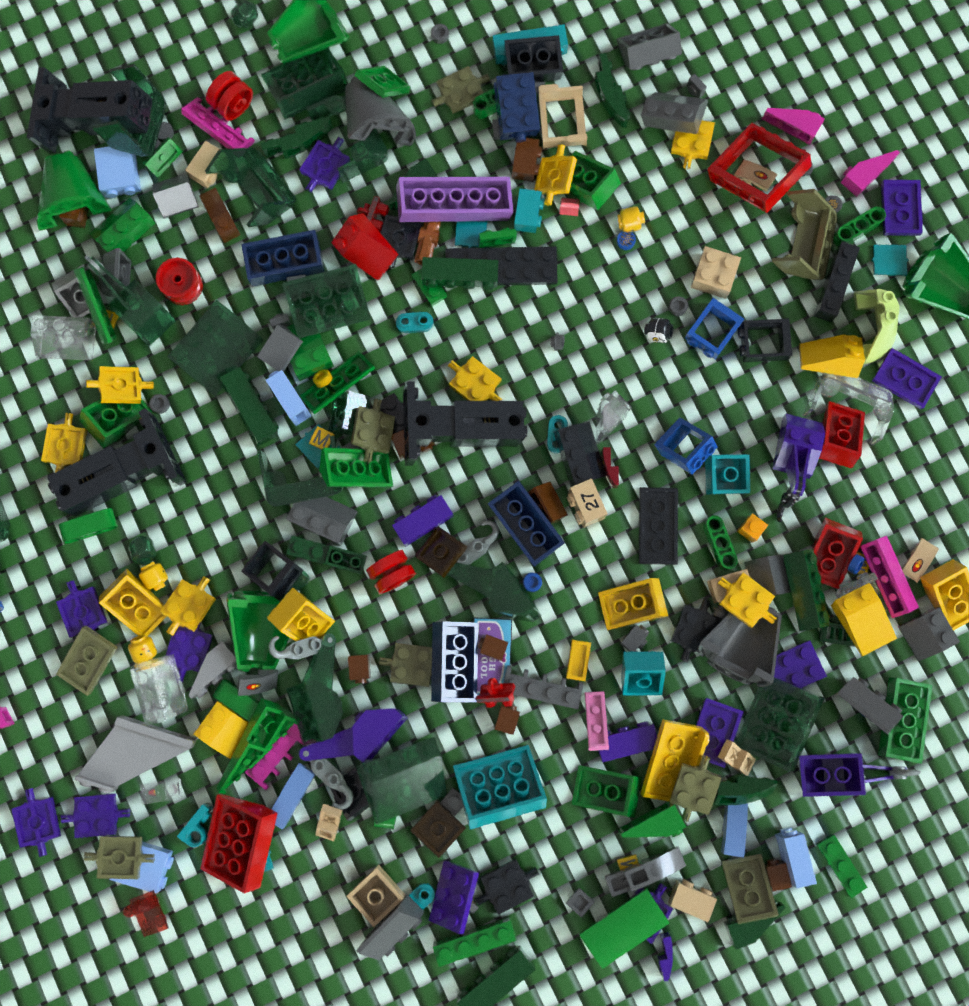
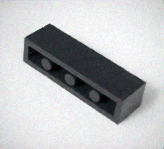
M842 241L836 248L814 317L832 322L838 316L860 247Z

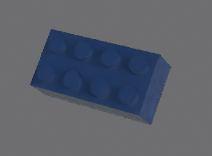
M316 230L241 244L247 279L252 287L284 281L287 277L325 273Z
M433 622L431 702H477L478 623Z

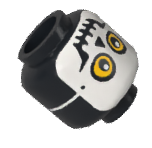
M652 318L644 328V333L647 335L648 340L657 343H666L672 338L674 331L673 324L665 318Z

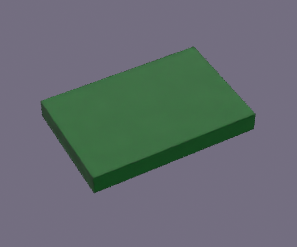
M386 66L358 69L354 74L356 78L382 98L406 94L411 89L410 85Z

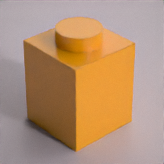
M752 513L745 519L737 532L753 543L758 540L768 524Z

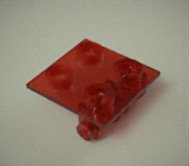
M154 890L129 899L131 904L124 908L123 914L127 918L136 916L144 937L169 929L166 917L162 912L159 899Z

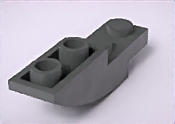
M679 846L604 876L612 897L630 890L640 889L685 867L686 864Z

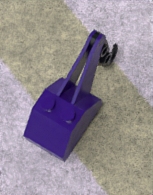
M785 414L782 418L772 466L773 470L787 473L790 484L787 492H783L777 510V521L779 523L782 522L785 508L793 506L795 500L798 501L800 496L803 495L806 478L810 479L814 473L822 452L825 437L823 423L790 414Z

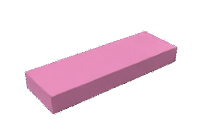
M604 691L585 692L589 751L609 750Z

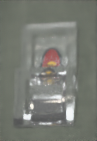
M181 778L140 784L142 805L183 798Z

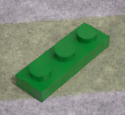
M834 834L816 844L850 898L868 888Z

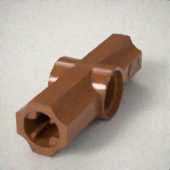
M424 222L419 232V244L414 260L415 263L422 266L423 257H433L434 248L437 247L441 222Z

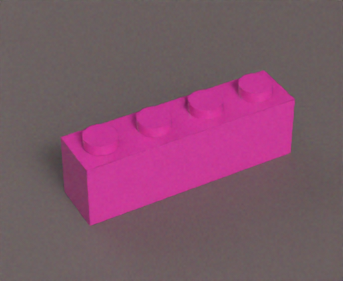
M887 535L861 545L862 552L891 617L895 618L919 608Z

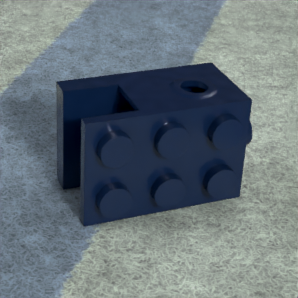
M533 72L496 76V82L493 84L500 140L515 139V142H525L528 137H536L540 131Z

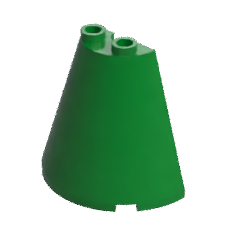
M292 0L267 32L271 39L269 43L275 51L278 49L279 54L277 57L283 65L350 40L344 25L327 0Z
M64 151L62 154L44 158L45 163L36 219L40 231L58 226L55 215L86 206L93 215L111 211L110 205L99 191L98 186L81 159L75 156L72 151Z
M949 233L933 243L935 247L929 249V251L925 250L915 261L903 282L902 287L905 289L903 294L912 300L969 319V256L954 235Z
M234 591L233 596L232 593H229L226 602L237 669L243 672H247L253 667L257 671L275 670L280 659L271 655L269 642L273 637L278 636L279 639L275 641L274 647L280 652L285 649L290 637L282 633L267 617L281 601L266 591Z

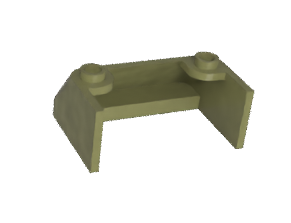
M815 189L788 191L786 195L794 202L791 214L798 223L792 254L785 255L782 258H772V262L785 274L812 280H823L827 271L837 223L836 211Z

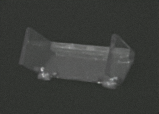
M820 372L803 416L807 417L814 411L820 394L832 397L838 392H842L874 406L873 412L879 419L870 444L874 445L883 440L894 412L892 393L888 389L859 377L852 378Z

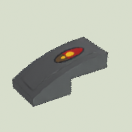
M278 669L258 670V675H239L238 696L259 694L276 688Z

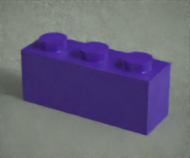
M434 495L427 500V504L424 506L418 505L410 511L411 514L404 517L402 515L394 520L395 524L392 526L406 547L453 518L454 514L442 495L438 497Z
M644 721L637 723V727L632 729L629 726L618 728L616 733L611 734L608 731L609 750H598L601 762L653 750L657 739L654 724Z

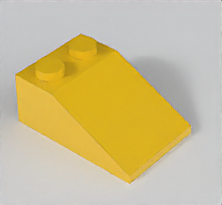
M838 335L799 345L801 369L852 378L859 377L865 361L861 337Z
M952 559L920 577L925 593L933 607H940L953 631L969 622V572L966 566Z
M128 569L99 596V604L138 636H148L167 617L160 612L164 604L150 590H147L142 581Z
M649 578L598 592L607 630L668 616L659 578Z
M870 582L836 599L831 604L833 611L862 657L897 639L882 602Z
M294 588L285 595L267 617L274 626L294 641L313 636L321 639L335 622Z
M217 701L194 735L211 748L231 759L249 721L220 701Z

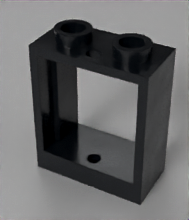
M789 319L743 321L741 326L738 327V338H741L742 343L739 347L740 357H743V362L783 361L791 358L792 343ZM778 329L780 353L750 355L748 330Z
M264 541L259 546L255 554L241 570L253 582L279 601H281L304 571L267 541ZM276 554L286 562V565L268 586L257 576L272 556Z

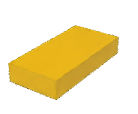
M571 640L566 674L567 679L586 681L591 648L590 642Z

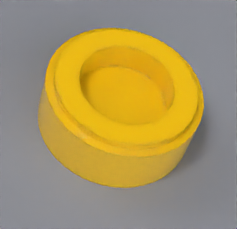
M320 370L314 375L313 382L318 388H322L332 381L333 376L328 370Z

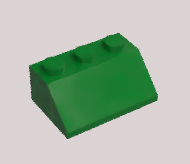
M129 197L89 235L106 252L115 248H120L125 252L155 222L135 200Z

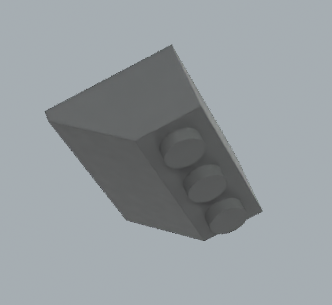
M668 23L616 38L623 61L630 70H639L642 66L648 64L656 65L661 60H672L682 54L680 32Z
M655 92L646 98L641 117L645 127L697 134L708 99Z
M305 488L294 502L286 519L301 528L342 546L358 511Z
M853 677L837 694L889 735L904 717L900 714L903 710L894 703L891 705L884 701L886 697L877 690L872 692L867 688L870 684L861 677L858 680Z
M406 895L366 936L356 951L361 955L380 960L384 955L388 957L395 950L396 947L394 945L398 941L401 944L408 937L409 934L407 932L411 928L415 930L422 922L420 918L424 911Z

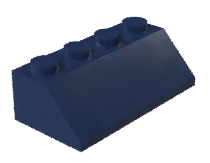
M519 481L488 503L534 567L565 544Z

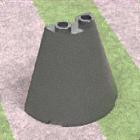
M352 77L351 82L345 87L348 138L365 141L373 128L399 131L394 138L396 144L412 146L416 137L414 125L391 97H380L358 78Z
M769 607L767 611L777 617L774 623L771 624L762 617L753 628H750L733 614L729 613L701 641L699 645L700 655L702 657L706 656L708 658L707 663L733 680L747 685L754 682L757 683L758 687L769 686L774 681L782 615L777 613L774 608Z

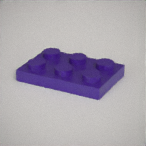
M883 180L881 182L882 208L886 212V217L883 220V236H921L923 234L921 180Z
M891 348L873 377L872 382L922 410L942 376Z
M810 640L777 654L774 681L771 685L766 686L772 700H776L827 677Z
M705 698L696 722V726L703 727L709 733V743L705 748L704 755L705 757H710V763L725 768L726 763L718 755L726 739L734 742L744 711Z
M444 861L429 921L458 934H464L479 872L450 861Z

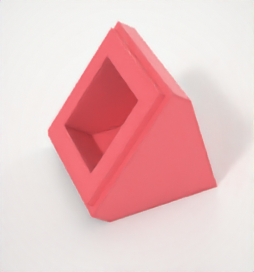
M561 198L560 214L578 216L580 200Z

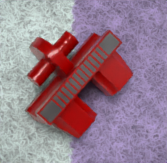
M374 196L371 207L365 203L364 208L359 207L357 209V214L363 213L381 233L383 221L376 218L377 215L384 217L388 215L389 205L382 203L380 197Z
M489 678L487 684L481 685L480 694L476 697L478 703H484L487 708L496 706L497 702H502L505 707H511L514 702L513 693L515 685L514 683H498L496 678Z

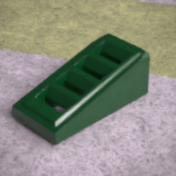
M829 623L830 626L820 628V642L855 647L848 633L846 641H843L845 630L843 625ZM828 627L831 628L830 639L827 638ZM836 629H839L838 640L835 639Z

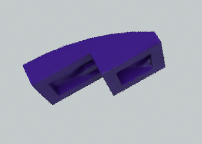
M668 932L660 934L665 954L657 956L664 982L669 981L673 963L672 941Z

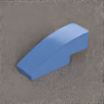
M301 763L295 768L272 807V810L278 812L275 826L282 830L288 824L315 776L311 769Z
M748 803L725 806L721 853L725 855L744 858Z

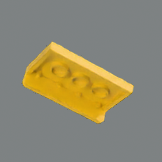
M662 719L640 794L646 798L670 801L681 764L699 766L705 748L709 743V733L701 726Z

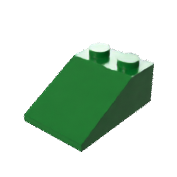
M574 151L571 156H574L577 161L569 192L584 204L599 210L620 186V179L614 168Z
M312 316L286 327L303 341L290 361L299 381L314 376L320 370H328L334 367Z
M142 398L141 404L101 403V399L81 409L79 421L104 449L118 441L140 423L139 418L141 416L138 411L146 408L152 413V410Z
M579 765L572 805L635 818L642 778Z
M667 801L617 830L623 838L669 837L671 835L676 837L683 833L682 829L686 825L676 806Z

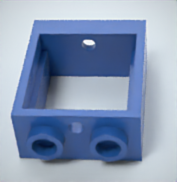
M713 298L689 330L685 339L692 347L701 349L708 358L716 359L744 318ZM709 312L733 327L718 348L695 333Z
M680 417L654 444L661 456L692 475L718 448L711 435ZM690 433L702 440V442L687 458H684L673 450Z

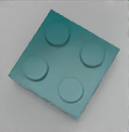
M749 454L710 455L705 460L706 495L750 493Z
M655 651L624 652L621 671L622 694L662 695L666 673L664 653Z

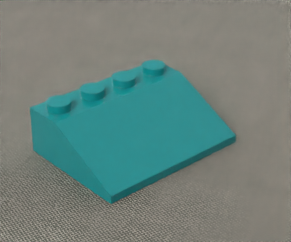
M529 745L453 766L470 830L546 808L547 798Z

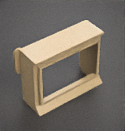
M557 84L539 86L543 150L545 148L558 147L559 144L564 146L583 145L587 147L582 96L583 86L559 88ZM574 99L577 134L549 138L546 102Z

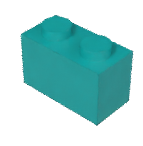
M519 189L514 229L516 231L536 233L537 227H541L542 216L538 215L539 209L543 210L544 198H541L542 191Z

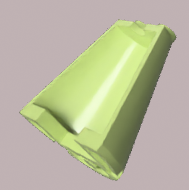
M883 289L853 292L856 310H875L878 333L873 344H863L864 364L873 363L885 356L892 348L896 339L899 304L893 292Z

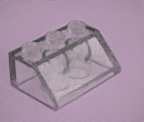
M32 315L31 338L36 358L93 360L96 327L90 318Z
M616 391L612 394L606 393L601 398L597 408L596 443L598 445L626 419L631 409V406Z
M174 654L142 663H135L130 669L145 726L167 721L189 710Z

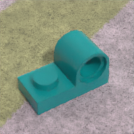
M209 803L202 804L177 837L190 847H197L207 840L208 832L200 823L204 824L212 815L210 811L213 807ZM194 831L200 834L199 841L193 839Z

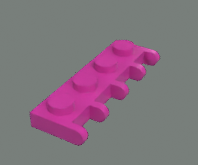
M199 97L182 108V115L236 156L253 145L255 141L252 137L249 139L243 137L240 128L234 130L227 125L228 120L224 118L219 119L215 116L212 107L206 109L202 106V99Z
M295 711L294 715L300 719V722L287 730V735L284 738L281 736L272 745L273 748L251 769L248 768L245 772L265 790L269 786L264 781L270 773L273 772L276 776H279L280 771L275 767L284 756L290 761L293 759V756L288 752L297 741L302 745L306 743L301 736L308 727L313 731L317 729L313 723L298 711Z

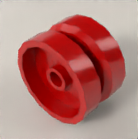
M232 71L220 74L211 83L206 93L207 103L228 121L235 120L241 116L253 99L252 88L245 82H242L240 77Z
M178 257L171 258L163 262L157 270L156 284L172 303L177 305L191 304L201 295L203 289L202 278L188 260Z
M403 550L396 551L382 558L366 570L371 580L379 579L374 586L380 595L396 589L416 575L412 565L402 566L408 560Z

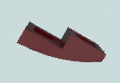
M603 447L601 455L607 478L611 486L617 488L619 486V466H611V447Z

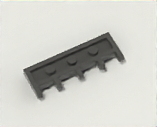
M507 665L503 683H514L515 690L513 695L573 709L579 708L583 682L578 683L577 689L566 687V678L561 679L560 685L546 682L548 674L543 673L542 680L540 681L527 678L529 672L527 669H524L523 676L510 674L512 666Z

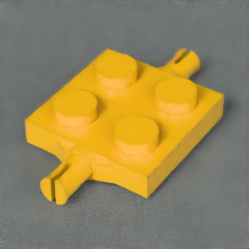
M702 120L697 134L675 131L671 154L681 155L685 158L683 168L686 169L687 166V169H690L692 159H708L715 122Z
M562 144L558 145L556 155L541 159L534 190L542 191L541 195H546L544 204L547 206L552 205L554 195L569 194L577 159L574 156H564L565 146Z
M472 356L462 367L453 360L449 363L448 367L456 372L455 377L449 383V387L467 401L503 400L494 393L495 388L502 379Z
M99 366L98 380H86V388H98L101 395V403L141 404L142 389H154V382L142 381L139 376V367Z
M65 413L64 424L47 425L41 461L55 464V473L83 459L87 429L74 427L72 425L74 414Z
M744 572L732 584L723 577L718 581V584L727 590L720 605L750 628H753L762 617L771 624L774 623L777 617L767 611L769 604L775 598L772 593Z
M203 576L198 585L190 584L183 579L180 581L160 611L172 621V624L166 631L168 634L173 636L179 626L195 632L216 600L204 591L210 581L208 578Z

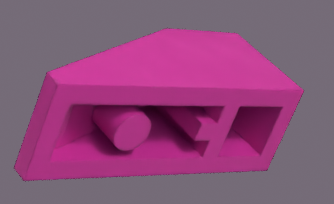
M767 108L762 117V120L809 145L825 120L818 113L809 110Z
M896 150L858 162L854 167L850 166L843 173L845 177L841 183L858 197L896 159L900 152Z

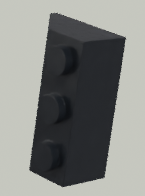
M559 35L504 40L506 75L533 72L534 82L561 80L563 63Z
M590 422L575 424L554 432L570 487L591 478L595 480L607 476Z

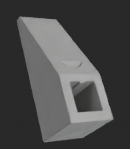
M220 642L206 655L189 693L190 698H201L208 692L207 688L210 685L218 684L223 679L222 675L227 671L230 673L236 668L234 651L227 642Z

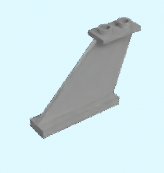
M121 715L116 718L114 728L80 773L75 776L74 780L79 781V784L82 786H95L99 788L100 792L110 793L117 790L118 786L193 748L197 739Z

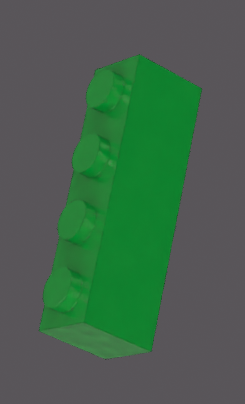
M510 916L464 931V934H455L435 941L433 943V950L438 967L516 941V934Z

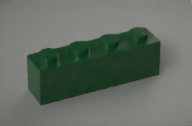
M423 257L422 284L426 285V287L444 286L446 288H455L456 286H462L465 289L482 287L485 290L497 288L498 260Z
M238 367L221 376L220 383L257 446H260L278 436L279 426L275 419L271 420L268 413L270 411L265 403L262 404L259 400L260 394L257 388H252L250 385L251 379L246 371L243 372Z
M802 550L784 554L783 557L799 631L830 626V617L825 606V595L822 592L821 576L818 573L817 557L814 554V550Z
M521 946L511 948L505 954L506 958L501 962L499 960L494 962L490 966L488 973L485 975L483 973L475 978L474 984L470 988L466 986L458 993V1006H493L536 970L535 964Z

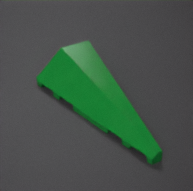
M261 698L216 788L218 793L225 794L227 792L226 789L234 781L238 782L241 779V774L259 762L273 748L272 745L281 736L284 738L287 735V730L294 724L297 725L300 719L278 703Z

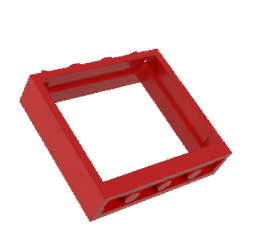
M751 123L709 166L710 181L768 213L812 166L811 154L806 152L805 149L796 147L792 142L783 140L777 134L768 132L762 126L759 127ZM754 141L796 163L768 194L726 171Z

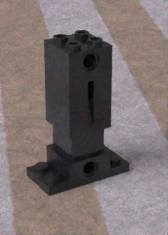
M45 67L38 68L27 138L49 154H56L59 136H71L72 131L83 130L89 135L147 133L150 123L152 97L132 80L73 83V88L67 89V85Z
M407 381L403 389L405 466H413L418 457H420V447H427L430 442H450V447H517L527 437V426H524L527 410L526 407H523V401H454L451 406H431V401H416L418 399V387H415V381Z
M146 408L138 411L141 416L139 422L144 430L132 435L133 441L117 449L109 446L47 476L49 480L48 487L57 498L55 502L58 509L67 514L78 516L137 487L136 481L153 473L158 476L164 474L168 480L170 479L173 483L175 482L180 486L186 484L187 481L156 416Z

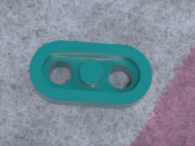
M427 312L402 313L396 319V326L402 333L427 332L433 327V318ZM425 318L427 322L421 323V319ZM408 320L409 322L408 324L404 325L402 324V321Z
M561 415L553 416L548 424L547 448L555 454L560 453L558 447L553 446V442L556 441L554 432L558 430L554 424L560 423V429L568 427L566 418Z
M422 883L408 896L423 910L434 900L435 889L429 883ZM423 891L428 892L429 896L427 898L421 896Z

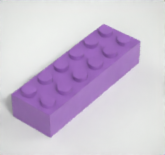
M399 177L396 185L399 222L509 221L513 214L510 177Z

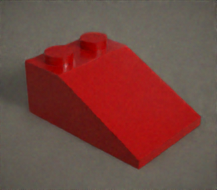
M363 213L349 216L331 242L344 258L376 280L381 279L399 255Z
M831 401L827 403L822 422L825 437L819 459L853 468L862 455L865 412Z
M824 518L812 546L817 557L816 564L818 573L821 576V583L839 590L847 574L849 564L856 555L863 540L861 531Z

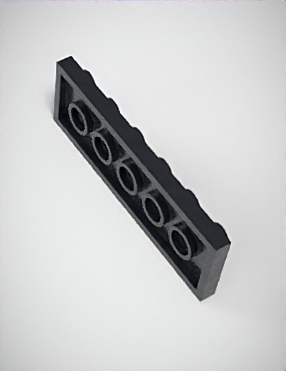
M557 246L445 248L446 258L498 260L497 286L557 285L558 283Z

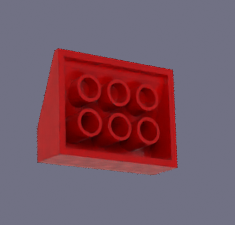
M217 794L200 869L244 894L260 888L278 812L261 804Z

